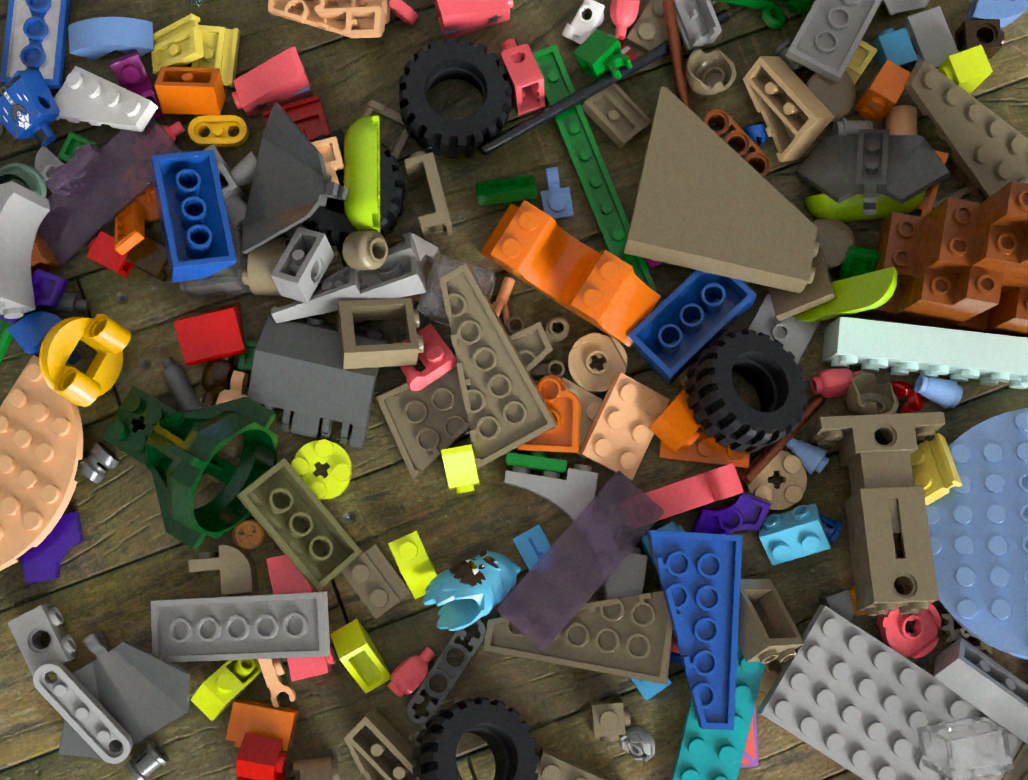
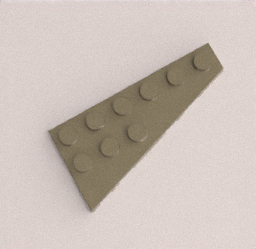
M465 263L439 279L446 315L449 318L452 334L451 340L455 349L456 366L465 411H467L470 425L469 432L476 456V468L478 469L558 424L470 265Z

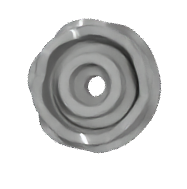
M638 726L629 727L626 729V735L619 736L621 748L629 751L634 760H644L647 762L654 756L655 741L652 735L645 729Z

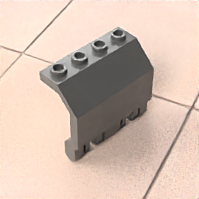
M270 314L267 317L255 349L247 397L273 412L275 407L284 409L281 431L289 432L291 428V433L316 439L321 431L320 439L328 440L332 433L333 421L342 422L339 443L347 445L353 425L350 446L363 449L367 438L370 408L379 367L343 370L338 322L336 324L325 322L324 317L315 315L276 323ZM354 328L356 346L390 343L391 337L383 335L384 332L379 329L366 328L364 331Z

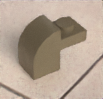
M219 545V557H217L216 552L198 553V559L188 560L189 572L220 570L221 595L258 591L256 564L250 554L238 546Z

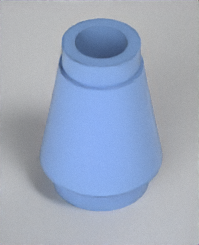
M920 375L914 383L915 392L942 408H954L962 398L963 388L955 380Z

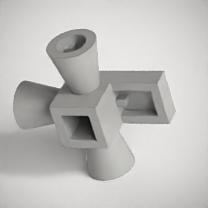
M212 144L204 150H214L230 226L233 232L243 231L247 204L241 199L246 196L241 186L253 182L257 157L251 151L231 170L217 147Z

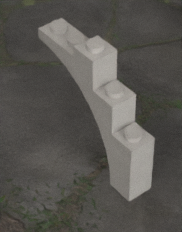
M574 464V469H567L565 480L560 479L561 474L543 471L542 476L530 474L531 469L513 466L512 471L506 470L504 484L528 490L548 500L564 512L581 530L592 548L600 568L605 600L635 596L643 593L648 556L640 555L641 548L623 546V550L618 551L623 514L616 513L617 507L599 505L598 510L593 509L598 473L592 472V466Z

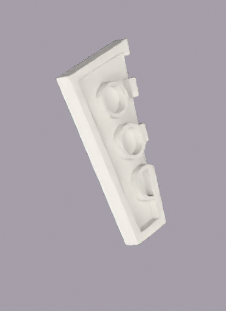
M77 66L67 76L66 81L54 97L60 110L59 116L55 120L59 121L61 118L72 123L83 121L94 126L106 124L112 128L143 132L158 109V106L151 100Z

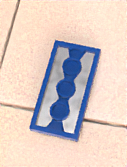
M8 0L0 83L3 86L17 71L39 70L49 89H60L62 87L71 0Z

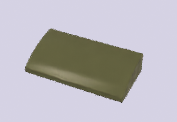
M285 458L237 495L239 500L316 592L321 590L362 553L361 549Z

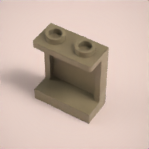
M425 151L415 152L409 158L404 159L409 182L422 179L427 180L435 213L418 217L424 240L431 242L453 236L451 219L433 152L427 153Z

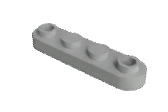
M52 660L43 663L33 675V684L37 691L105 762L117 764L124 761L132 750L133 742L131 736L61 662ZM48 672L56 673L57 680L49 679ZM118 740L122 747L115 748L112 745V741Z

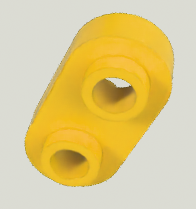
M207 115L194 118L189 124L188 134L199 147L207 148L212 144L216 147H238L247 141L249 129L245 121L239 116ZM238 129L239 134L237 136H230L232 130ZM204 130H210V134L207 137H201V133Z

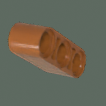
M720 109L709 111L705 115L703 122L707 125L710 122L719 124L721 130L714 132L727 144H737L741 149V152L737 153L749 164L758 166L761 172L760 175L765 177L770 169V160L725 111Z

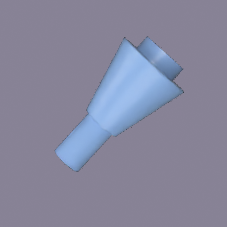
M794 437L785 445L791 450L793 455L801 460L803 467L810 475L814 471L820 474L830 461L826 457L827 450L801 440L798 441Z

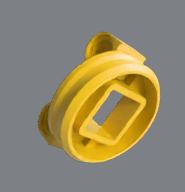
M97 313L95 318L71 317L60 321L46 334L39 352V365L45 382L53 391L72 403L83 407L91 405L97 397L110 390L117 381L123 365V349L130 341L131 332L106 314ZM79 340L97 351L85 374L75 367L65 365Z

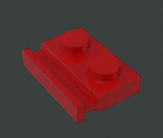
M318 95L281 106L311 142L318 141L316 137L325 134L326 138L331 137ZM271 109L262 112L266 124Z

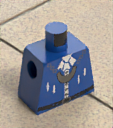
M39 70L17 71L0 89V122L18 140L36 138L41 146H47L56 140L57 137L49 125L59 116L60 110Z

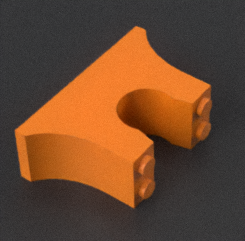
M525 200L520 207L510 204L479 253L629 348L632 343L627 335L656 308L662 298L661 295L637 277L633 266L607 250L598 252L580 242L559 227L550 215Z

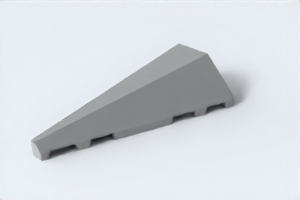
M411 232L402 235V242L388 248L387 258L380 268L375 270H355L350 266H346L319 282L320 287L315 290L308 304L296 300L280 308L277 306L271 308L273 319L276 323L338 311V301L394 299L426 293L425 274Z

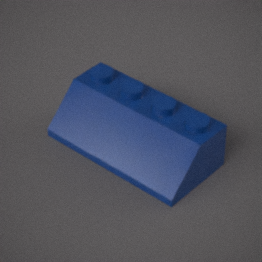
M214 150L152 155L151 175L172 283L204 279L235 264L237 260Z
M695 270L627 337L648 366L670 385L693 363L698 354L713 344L753 306L757 294L742 280Z

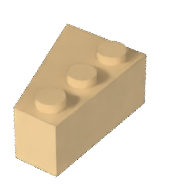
M760 56L743 78L757 112H761L767 128H765L767 135L773 138L778 153L776 155L780 162L799 160L835 117L779 56Z

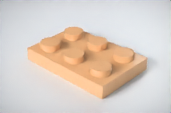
M616 372L578 454L626 479L633 480L654 435L648 427L667 407L670 399L625 374Z

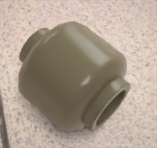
M358 230L351 232L345 238L342 253L345 262L352 269L375 270L385 263L388 255V246L383 235L379 232Z

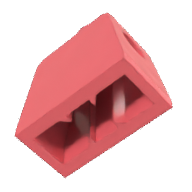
M516 39L504 41L501 44V66H505L508 71V81L512 85L511 98L517 114L521 115L544 107V77L529 45H518Z

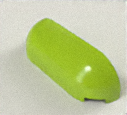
M369 115L356 120L349 127L344 138V186L348 187L347 197L344 200V211L348 221L357 230H373L380 233V116Z
M926 190L903 204L884 194H877L876 215H863L864 194H856L840 203H837L825 194L805 197V202L810 213L817 219L826 218L850 223L885 219L892 212L909 214L921 204Z
M890 267L834 281L832 285L836 299L798 313L793 317L804 322H819L878 308L885 304L894 294L898 280L897 270L895 267Z

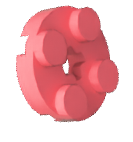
M931 603L928 604L929 609L919 610V613L902 615L899 613V609H897L896 611H889L887 615L878 616L877 625L880 628L883 643L904 657L920 658L929 654L939 640V637L936 636L938 627H941V618L937 609ZM907 621H915V624L912 626L914 630L912 634L905 631Z

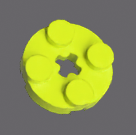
M326 439L311 441L298 450L294 460L291 462L293 469L319 500L333 499L342 494L349 486L352 475L351 458L344 448ZM319 462L322 465L328 463L330 466L327 469L329 475L325 478L322 475L316 477L314 473L317 470L316 464Z

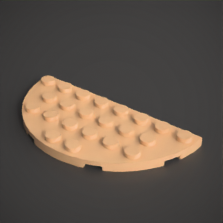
M34 354L0 406V571L18 562L20 556L31 547H37L53 530L74 493L77 484L74 478L77 472L78 460H82L83 428L78 406L48 386L41 374L39 357Z

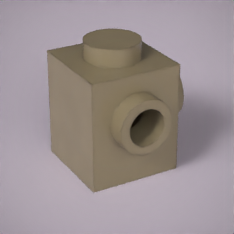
M620 698L589 701L594 737H600L602 742L619 740V735H626L625 726L631 725L629 707H623V702Z

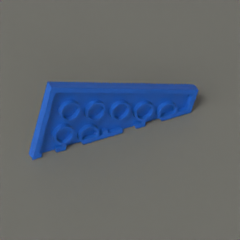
M646 530L698 725L702 729L734 730L743 535Z

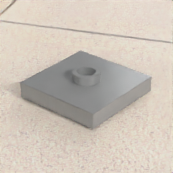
M766 294L747 330L756 331V335L762 332L769 335L770 340L781 342L784 345L783 349L786 352L791 351L795 356L793 360L797 365L820 322H804L793 316L779 321L775 316L771 296Z

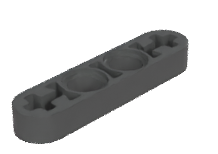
M481 619L474 622L479 625L478 632L481 635L479 638L473 636L469 641L468 645L473 646L470 652L463 644L455 642L458 636L463 641L467 635V630L463 628L454 633L408 704L407 714L412 722L425 724L435 715L485 638L486 626ZM453 648H458L464 653V661L458 666L451 665L447 660V653ZM440 674L446 678L447 687L444 691L436 692L431 688L430 679L432 676ZM425 689L430 696L438 698L439 701L435 703L431 699L426 708L430 712L429 715L422 714L420 717H417L415 715L417 709L413 705L415 703L420 705L427 695L421 694V691Z

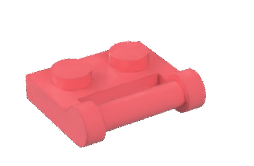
M431 323L417 331V335H422L423 353H418V358L426 369L419 372L416 371L413 365L399 366L406 376L407 385L412 391L423 389L456 367L457 359Z

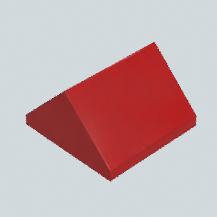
M239 302L181 315L173 321L187 366L246 352Z

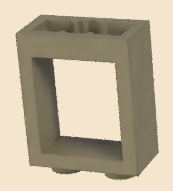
M412 298L338 301V327L343 370L417 365L418 353H423L422 335H417L416 328L420 325L418 309L413 310ZM404 319L407 343L356 346L353 321Z
M741 579L738 646L746 662L760 661L761 664H766L773 660H779L780 663L791 660L797 655L795 650L805 643L771 579Z

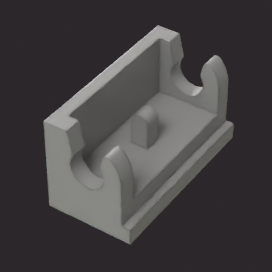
M674 0L678 30L686 51L688 52L714 43L722 29L711 1Z

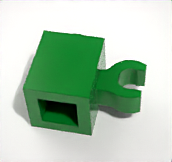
M598 29L573 52L581 72L595 81L608 73H611L613 78L620 79L622 77L618 69L620 66L632 68L629 57L621 53V43L614 35H607Z

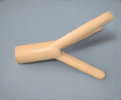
M504 277L497 299L491 305L498 318L502 310L505 330L509 336L507 322L510 317L507 303L515 280L510 277Z

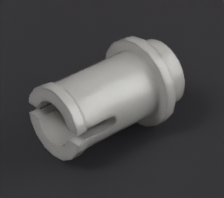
M841 118V120L833 123L832 133L833 135L844 136L858 135L859 129H873V125L870 119L847 121L846 118Z

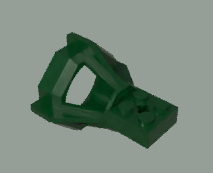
M132 386L101 437L149 468L153 476L165 531L194 549L199 548L206 535L218 539L252 516L237 495L277 464L278 435L269 430L276 414L248 397L190 412H182L147 392ZM242 433L244 442L243 452L237 467L217 456L216 453L230 439ZM203 472L227 485L212 501L194 509V497Z

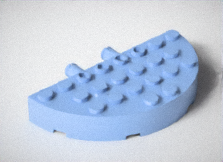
M1023 408L991 417L975 425L948 446L962 486L952 487L949 489L950 493L927 505L926 510L939 602L960 626L977 639L998 650L1028 660V408Z

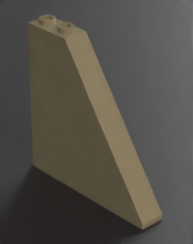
M661 86L651 124L624 253L801 294L807 284H812L815 276L816 267L811 265L812 259L817 256L820 246V240L816 239L818 227L667 87Z

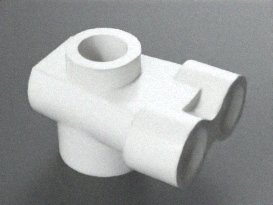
M584 0L571 24H566L561 35L582 44L602 24L605 6L594 0ZM591 9L592 17L585 20L586 11Z

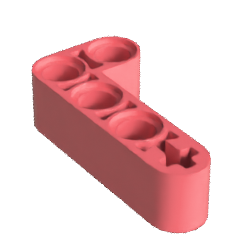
M731 463L617 503L621 514H623L626 529L630 531L743 493L744 490L735 465Z

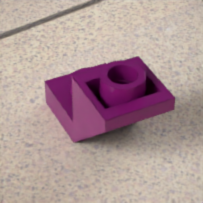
M137 50L111 60L110 67L121 87L151 100L158 106L150 120L165 115L162 114L157 92Z

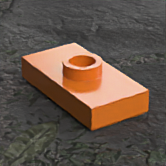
M134 200L115 215L114 249L122 256L145 239L144 206L138 200Z

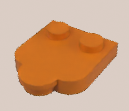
M555 375L544 376L538 381L536 386L558 425L518 446L517 450L578 453L580 446V400L573 392L566 391V385L560 377Z

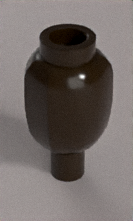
M235 356L207 361L201 380L202 386L206 390L202 399L203 403L213 406L217 395L228 388L233 371L235 370L233 362Z

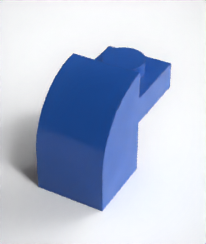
M33 312L21 318L7 330L25 353L38 356L46 334L53 326L64 319L49 312ZM78 343L68 358L67 363L74 365L83 358L77 351L80 347Z

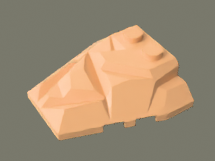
M268 0V12L349 38H378L384 33L385 24H388L390 21L389 2L391 0Z

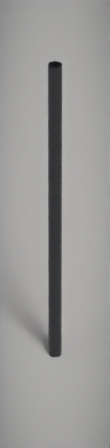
M726 10L716 13L719 24L729 20ZM679 34L680 43H681V46H683L684 43H683L682 38H681V36H680V34ZM668 41L632 60L631 69L626 66L619 67L618 69L622 76L620 79H615L611 73H608L479 145L481 152L484 156L490 154L669 54Z

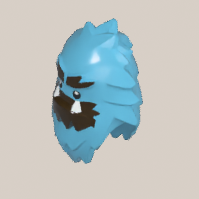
M488 550L481 551L474 558L463 560L439 573L427 585L423 604L436 603L438 607L444 605L437 614L440 617L437 622V628L450 631L461 630L472 625L479 618L486 616L496 604L504 599L510 589L515 586L516 576L521 571V568L503 554Z

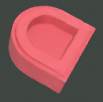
M391 0L389 2L391 12L404 23L413 26L419 18L418 14L402 0Z

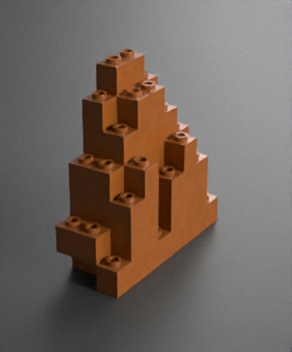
M1011 181L982 203L948 197L924 217L892 212L882 221L877 248L880 257L874 271L895 267L898 278L894 294L885 304L875 309L858 312L859 315L911 325L1028 338V184Z

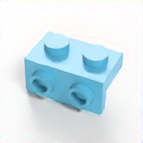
M816 503L801 505L782 514L769 515L765 517L759 530V538L772 566L831 549L830 540L821 522Z

